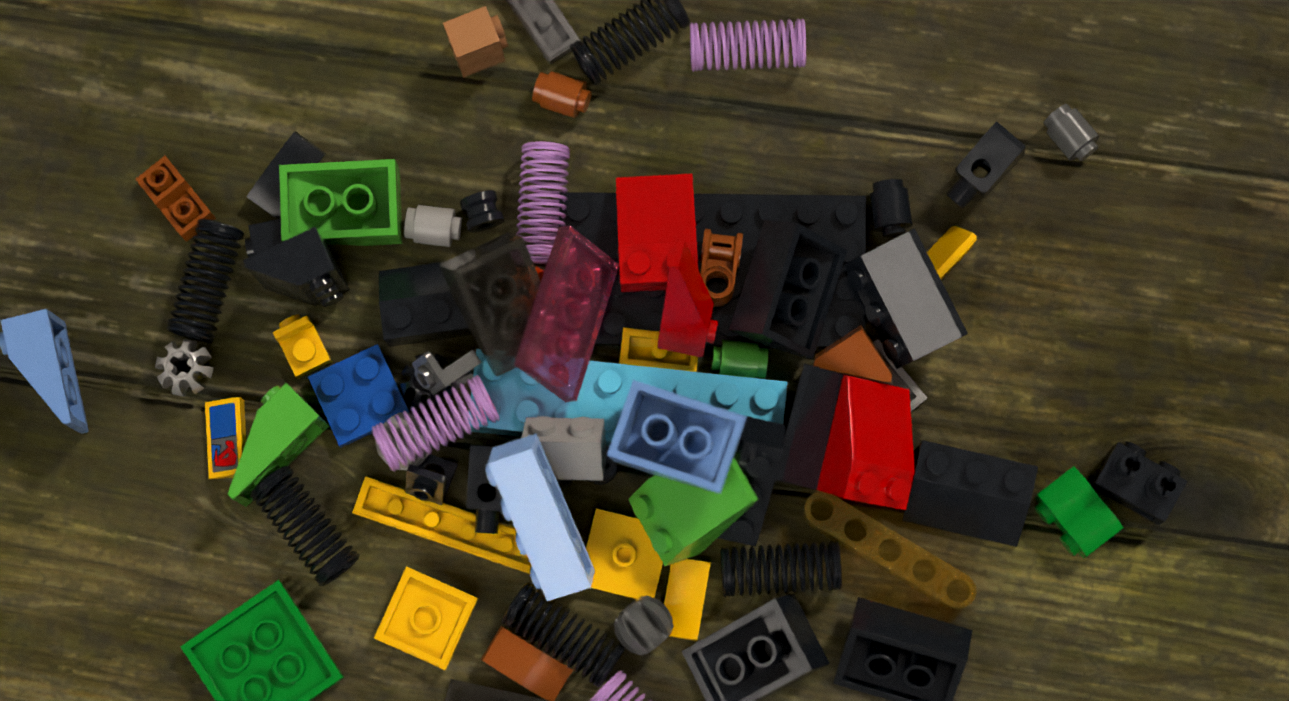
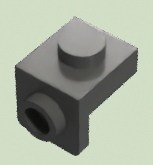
M471 350L442 370L433 355L428 351L412 362V365L415 368V376L418 382L425 389H429L434 396L450 384L455 389H458L460 383L463 385L467 383L468 379L471 380L474 377L470 370L482 362L474 350Z

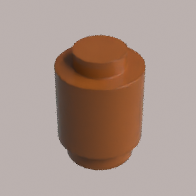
M553 71L549 74L543 72L539 74L532 94V101L540 103L541 108L576 118L579 112L585 113L591 99V91L587 90L586 81Z

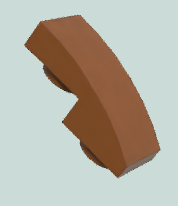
M166 156L162 157L136 178L139 185L186 242L197 234L194 230L197 228V220L216 219Z
M502 625L481 658L483 662L547 701H554L573 671L571 668H567L566 664L560 663L559 660L538 649L534 644H531Z

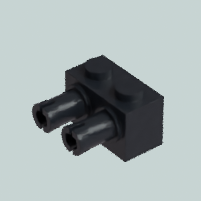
M1128 441L1124 445L1120 442L1112 446L1091 483L1092 488L1156 525L1164 523L1188 481L1179 477L1181 471L1173 465L1164 461L1156 464L1146 458L1147 452L1136 444Z

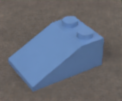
M48 309L1 320L3 332H0V348L2 353L8 355L12 363L64 425L81 434L89 432L65 321Z
M633 380L607 456L614 462L721 494L747 417Z

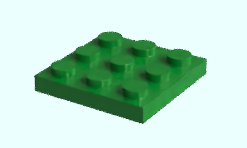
M277 580L180 646L215 701H312L345 678L280 580Z

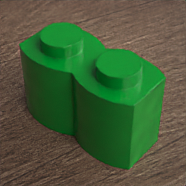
M1075 466L1034 497L1039 503L1034 507L1036 512L1047 525L1053 522L1063 533L1059 540L1072 556L1079 554L1084 559L1123 529V526L1113 512L1099 498L1092 486Z

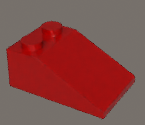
M693 174L616 177L621 292L666 290L677 239L685 240L698 268Z
M843 375L817 490L844 499L906 510L915 474L910 389Z

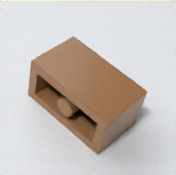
M486 6L443 23L449 44L463 78L505 61L502 50L508 47L505 32L498 15L490 17Z

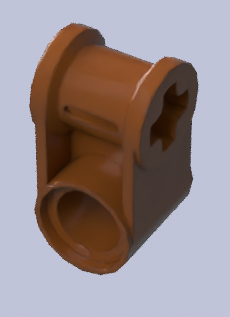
M711 229L704 230L700 261L702 263V279L705 285L713 278L723 279L728 285V288L722 293H713L708 290L714 302V307L723 306L732 299L736 272L740 264L743 233L729 236L713 234Z

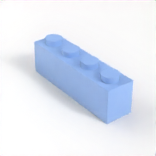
M537 433L493 447L488 463L485 465L486 475L490 484L493 487L497 486L502 496L500 504L503 515L507 521L512 520L517 531L515 534L516 543L520 553L523 556L527 555L532 565L530 573L537 589L542 588L547 601L591 588L595 573L594 566Z

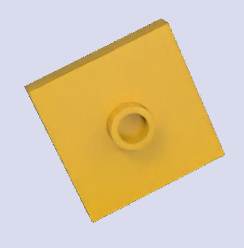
M596 508L586 546L595 569L591 589L632 599L642 596L655 598L663 562L654 550L651 540L640 520Z
M406 566L374 639L443 670H447L478 598Z

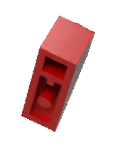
M677 239L669 270L657 348L703 358L706 342L714 344L718 321L711 319L714 302L685 240Z

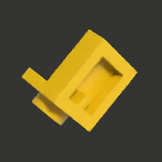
M300 315L291 316L280 322V329L273 332L297 379L332 362L312 320L308 316L302 318Z

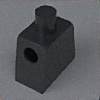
M996 121L956 167L955 173L959 180L946 195L962 209L965 208L977 193L985 199L1025 155L1026 146ZM978 165H985L990 170L984 178H978L973 174Z
M470 445L466 508L476 509L475 532L498 534L500 511H502L500 504L502 496L497 486H495V499L490 501L483 496L484 486L490 483L486 475L485 465L488 463L493 447Z

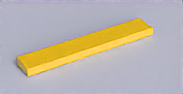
M365 476L352 512L353 514L531 575L530 568L532 565L528 556H523L518 549L515 527L499 522L498 534L475 532L476 514L445 503L441 506L430 501L419 500L412 495L406 494L404 489Z

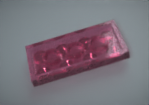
M571 226L558 228L514 363L516 367L564 402H574L578 399L619 268L617 262Z

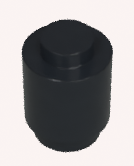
M887 179L873 183V192L870 193L874 230L883 232V237L885 238L898 237L906 233V228L913 226L909 193L908 189L904 188L903 180Z

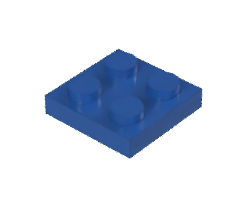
M378 344L308 376L341 448L372 434V426L375 427L379 423L384 424L393 415L403 411L410 413Z

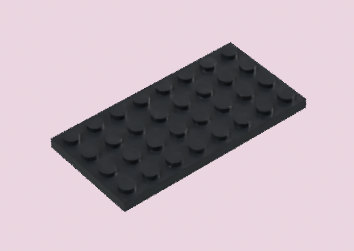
M560 192V195L565 196L567 200L563 202V199L559 198V203L564 204L567 208L563 211L559 207V212L566 215L564 219L559 216V220L563 221L566 225L561 227L559 224V229L565 232L563 236L559 233V238H562L565 242L563 244L558 242V246L564 249L562 252L564 259L561 262L558 261L556 344L560 346H621L623 327L660 332L666 290L621 292L616 193L566 192L564 194ZM694 194L698 270L700 274L705 229H711L713 234L729 236L743 233L740 264L736 272L734 293L732 299L727 304L713 307L711 319L718 321L714 344L706 342L705 347H720L722 339L756 343L729 330L764 220L798 223L847 250L816 349H825L860 325L866 331L865 306L858 292L851 287L848 281V273L844 267L847 263L866 253V196ZM713 278L706 284L708 290L713 293H722L728 288L726 282L720 278ZM759 344V347H762V348H771V347H768V346Z

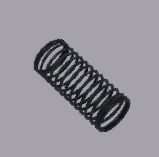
M640 0V5L633 4V10L626 8V15L619 13V19L612 17L611 23H604V28L598 26L597 33L590 31V38L583 36V43L576 40V42L570 44V49L576 61L594 85L601 83L599 74L605 80L607 76L591 53L587 41L594 47L607 71L614 75L611 65L598 48L594 36L603 45L617 70L621 71V66L605 43L601 31L609 39L623 64L628 66V61L612 38L608 26L616 34L623 49L632 61H635L636 58L619 33L615 22L623 29L638 56H643L639 45L625 27L622 17L630 24L644 50L650 52L646 40L632 22L629 12L637 19L650 44L657 48L654 37L639 17L636 7L643 13L648 25L661 43H664V38L646 12L644 4L649 7L666 37L671 39L668 27L654 9L651 0ZM654 0L671 30L678 34V28L672 17L660 3V0ZM663 0L678 25L682 29H687V26L690 27V19L679 0Z
M199 219L196 224L197 228L194 229L198 235L192 237L195 243L190 245L193 251L187 254L191 260L185 262L189 268L182 270L186 276L180 278L183 284L178 286L182 293L176 294L175 296L179 301L172 303L176 309L170 313L175 318L168 320L169 323H167L166 329L182 337L212 343L215 338L214 334L173 321L189 323L197 327L216 331L218 329L215 326L189 320L176 313L188 314L218 323L220 320L216 317L189 311L179 305L192 306L214 314H222V311L210 306L192 303L180 296L192 297L213 305L224 306L225 304L222 301L192 294L183 288L195 289L206 294L226 298L227 295L223 292L195 286L185 280L198 281L224 290L229 289V286L217 281L196 277L187 271L198 272L223 281H231L232 279L217 272L199 269L189 263L201 264L218 271L233 273L234 270L232 268L202 261L192 255H201L221 263L235 265L237 264L236 261L230 258L202 252L195 247H205L233 257H237L239 254L224 247L205 244L196 238L207 239L227 247L239 249L241 248L240 244L227 239L240 241L244 239L243 236L245 234L242 230L225 223ZM198 230H202V231H204V232H206V233H209V234H212V235H215V236H218V237L205 235V234H203L202 232H200V231H198Z
M283 466L263 479L251 491L250 497L253 501H256L257 506H262L261 512L268 513L267 519L273 520L272 526H278L277 532L284 533L283 539L289 540L288 546L294 547L293 553L300 554L299 560H306L304 567H311L310 574H316L315 580L319 583V586H325L347 571L359 559L360 555L357 554V551H351L353 546L349 545L332 557L323 567L313 571L319 563L342 548L347 543V539L340 540L320 556L318 560L308 564L314 556L338 540L342 532L335 533L311 554L303 557L307 550L334 532L337 525L328 527L305 548L297 550L302 543L323 530L331 522V518L323 520L304 535L300 541L292 544L297 536L318 523L326 515V512L322 511L313 516L320 509L321 505L316 504L308 509L315 502V498L311 497L303 502L309 496L310 491H304L299 494L305 485L299 484L294 487L298 483L299 477L289 480L294 471L290 469V466ZM274 492L266 501L259 503L261 499ZM281 497L271 508L265 510L269 503ZM290 501L278 514L270 516L274 510ZM295 508L283 521L276 523L280 516ZM303 513L288 528L281 530L285 523ZM308 520L293 535L286 537L292 529Z
M837 540L829 542L828 552L823 541L820 543L819 552L815 542H812L810 552L806 542L802 544V552H800L799 544L795 543L793 546V557L788 543L784 547V557L780 544L776 545L775 557L773 547L770 544L767 546L766 557L764 547L760 545L758 547V559L755 547L750 546L749 564L747 551L744 546L740 550V563L735 546L732 548L731 563L729 549L727 547L720 549L724 597H733L735 595V563L740 596L744 594V564L748 594L750 596L753 594V564L757 594H761V557L766 593L770 594V557L775 593H779V557L784 593L788 592V557L792 590L796 593V554L799 564L801 591L804 593L806 591L805 552L810 591H814V552L819 590L821 592L823 590V552L828 590L831 591L832 586L835 591L837 589L840 591L842 588L841 557Z
M527 582L506 610L501 620L502 624L508 626L509 629L516 625V634L523 631L524 639L531 635L530 643H535L538 640V649L546 644L545 653H549L554 648L552 657L556 658L561 654L560 663H564L568 659L567 668H571L576 663L575 673H578L584 667L581 674L582 678L587 677L591 673L589 682L596 685L597 688L600 687L618 662L625 647L619 643L597 672L615 641L614 638H611L590 666L607 637V633H604L582 662L600 631V628H597L574 658L593 626L592 623H589L577 642L566 654L585 622V618L581 619L572 634L559 649L564 637L578 617L577 613L573 615L567 626L551 645L556 633L570 613V608L565 611L559 622L543 641L551 624L562 609L563 603L559 604L549 621L535 637L556 600H551L541 617L529 630L538 611L546 601L544 595L536 609L521 626L530 607L541 593V589H538L522 613L513 622L534 589V585Z

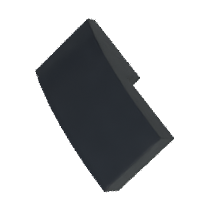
M296 131L293 132L253 186L247 198L276 219H279L281 217L279 165L320 163L326 153Z

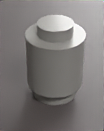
M418 205L417 208H408L405 218L404 237L413 239L414 243L451 247L453 240L460 239L462 218L455 217V209L425 205Z

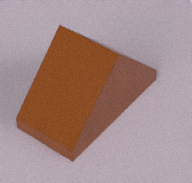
M862 325L815 354L814 366L891 383V369Z

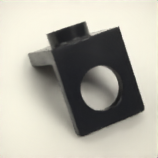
M430 454L419 466L409 464L406 471L405 493L419 500L430 501L442 506L458 464ZM437 466L443 470L445 476L425 468Z

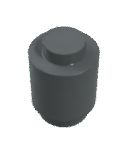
M1068 104L1057 108L1043 122L1048 129L1047 135L1069 161L1078 158L1082 162L1098 149L1095 142L1100 136L1076 108L1071 109Z

